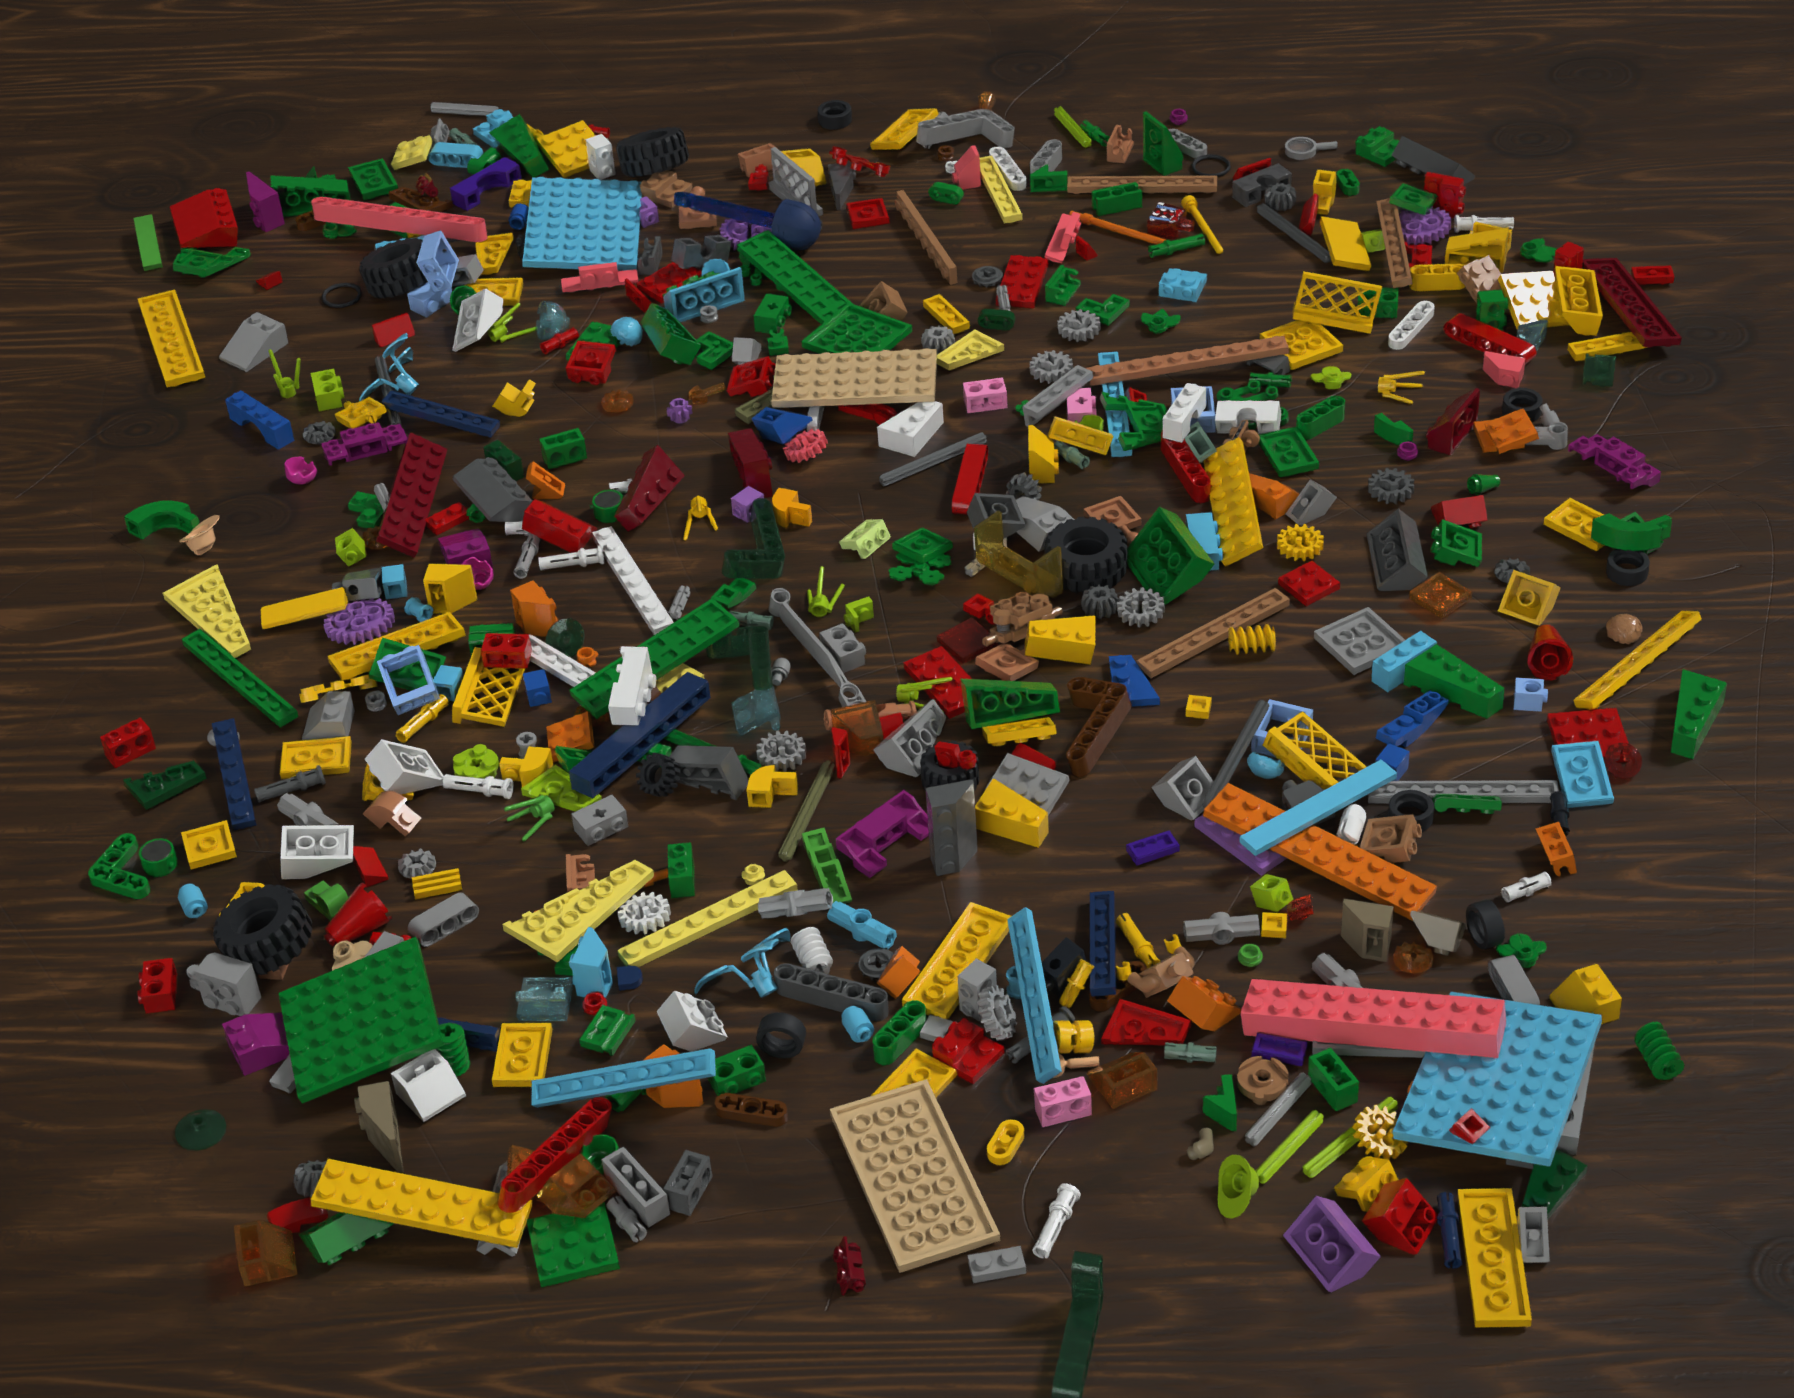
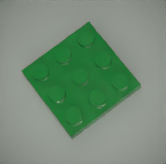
M604 1201L527 1220L541 1288L620 1269Z

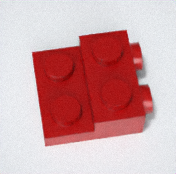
M1427 172L1425 175L1424 191L1438 196L1433 209L1440 207V211L1445 210V213H1449L1451 218H1455V215L1463 214L1465 203H1462V199L1466 193L1464 179Z
M577 341L566 365L568 379L574 383L588 381L592 385L606 384L611 372L610 363L616 352L615 345Z
M769 356L734 366L727 387L729 396L742 395L748 391L750 396L754 397L768 392L774 384L775 363H772Z
M965 1018L959 1023L954 1021L949 1026L948 1033L943 1038L937 1037L932 1044L933 1057L956 1069L957 1076L971 1084H974L1004 1054V1047L984 1036L983 1028Z

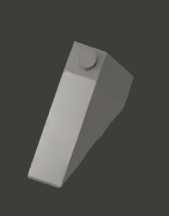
M932 699L873 750L886 768L917 777L921 774V756L928 747H933V744H935L937 736L941 734L946 715L935 700Z

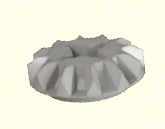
M421 848L417 852L411 850L410 854H403L402 859L398 860L399 872L402 876L412 879L411 877L431 874L436 867L435 856L430 851L424 852Z

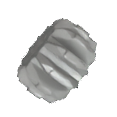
M931 326L930 329H925L922 334L921 343L924 349H937V354L954 344L955 338L952 330L947 329V326Z

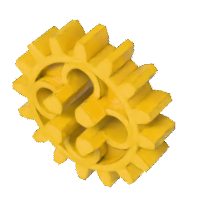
M1295 524V527L1292 528L1288 525L1287 531L1281 529L1280 534L1277 535V549L1280 550L1281 555L1286 554L1287 559L1294 557V561H1297L1298 558L1306 561V557L1314 559V554L1320 555V551L1323 550L1324 536L1321 535L1320 530L1314 531V526L1307 528L1306 524L1302 527Z
M1374 1105L1371 1109L1367 1106L1355 1118L1356 1122L1352 1126L1356 1130L1353 1137L1360 1139L1358 1147L1365 1146L1367 1148L1365 1154L1368 1155L1372 1152L1375 1158H1379L1382 1155L1383 1159L1389 1160L1390 1157L1396 1159L1407 1148L1406 1144L1408 1141L1393 1138V1130L1397 1122L1395 1118L1397 1112L1394 1111L1390 1114L1386 1106L1379 1110V1107Z

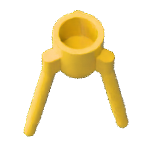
M1425 371L1379 377L1378 393H1383L1382 397L1413 404L1412 400L1391 394V392H1395L1396 387L1422 388L1423 385L1396 383V380L1393 379L1424 375Z
M699 495L694 497L690 502L691 509L688 510L683 537L685 541L688 539L693 516L702 518L707 515L714 530H718L711 509L707 507L706 499Z

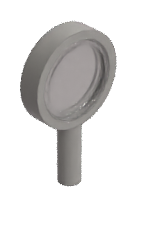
M1294 137L1285 143V154L1295 160H1306L1314 157L1318 150L1337 149L1338 146L1337 141L1316 143L1307 137Z

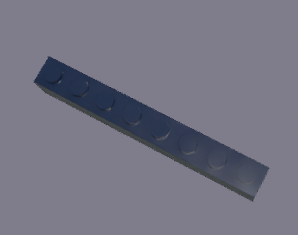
M689 672L685 673L646 706L645 715L641 717L639 725H623L569 771L572 789L593 799L711 698L708 680Z

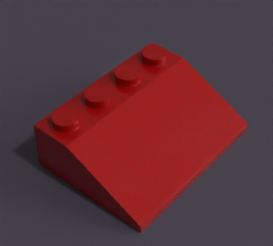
M215 188L213 190H205L170 206L171 216L181 248L237 246L238 226L226 189Z

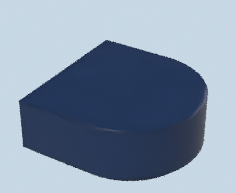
M636 966L617 967L619 991L635 989L642 984L643 977L640 968Z

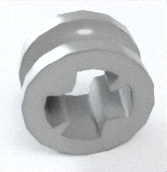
M708 305L700 309L702 322L713 323L717 321L718 314L715 306Z
M381 691L370 692L365 697L367 708L370 711H380L387 705L385 695Z

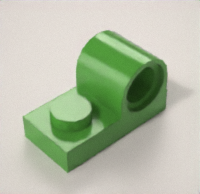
M321 881L304 892L305 899L330 921L348 899V895L341 885L335 884L330 887L325 881Z

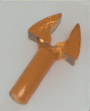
M720 383L706 389H700L697 385L689 391V400L692 399L693 404L708 403L707 396L724 391L725 385Z

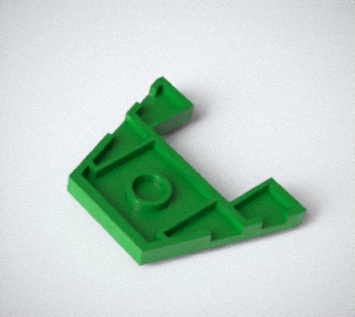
M202 247L181 248V253L177 254L173 262V271L206 277L251 256L250 249L234 247L227 254L223 255L200 251Z
M1101 393L1100 400L1104 409L1125 410L1135 431L1120 432L1118 440L1123 451L1161 441L1163 417L1167 413L1164 404L1141 399L1138 402L1129 401L1126 396L1119 395V398L1109 397V393Z

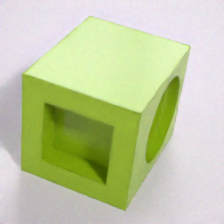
M353 528L335 538L336 554L348 567L366 557L365 541Z
M1265 874L1250 886L1256 907L1278 912L1293 900L1288 881L1285 878Z

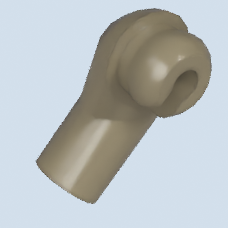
M1210 1128L1201 1129L1199 1131L1200 1140L1195 1142L1193 1146L1188 1147L1187 1154L1190 1159H1202L1213 1152V1135Z

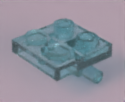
M770 682L757 687L754 691L737 698L731 703L736 730L741 736L767 721L771 723L772 730L777 731L780 729L779 720L781 715L775 689Z
M524 977L521 991L516 992V1001H519L517 1009L518 1021H567L573 990L572 978Z

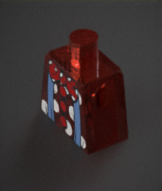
M1159 202L1147 220V234L1165 239H1178L1183 231L1193 232L1195 221L1186 219L1185 209Z

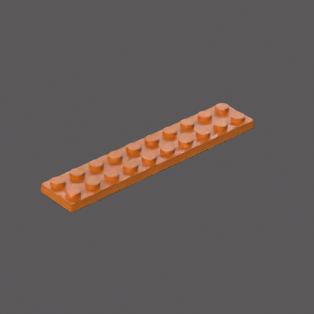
M1228 783L1206 806L1203 816L1243 835L1285 811ZM1311 825L1269 848L1378 904L1393 906L1394 912L1412 921L1413 919L1410 916L1411 910L1421 911L1437 890L1436 885L1315 825Z

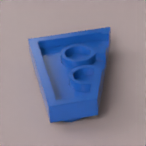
M1132 655L1109 656L1111 682L1126 686L1131 707L1160 705L1159 696Z

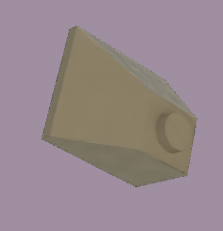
M1411 910L1410 916L1428 946L1435 947L1434 952L1443 955H1449V951L1457 952L1467 923Z

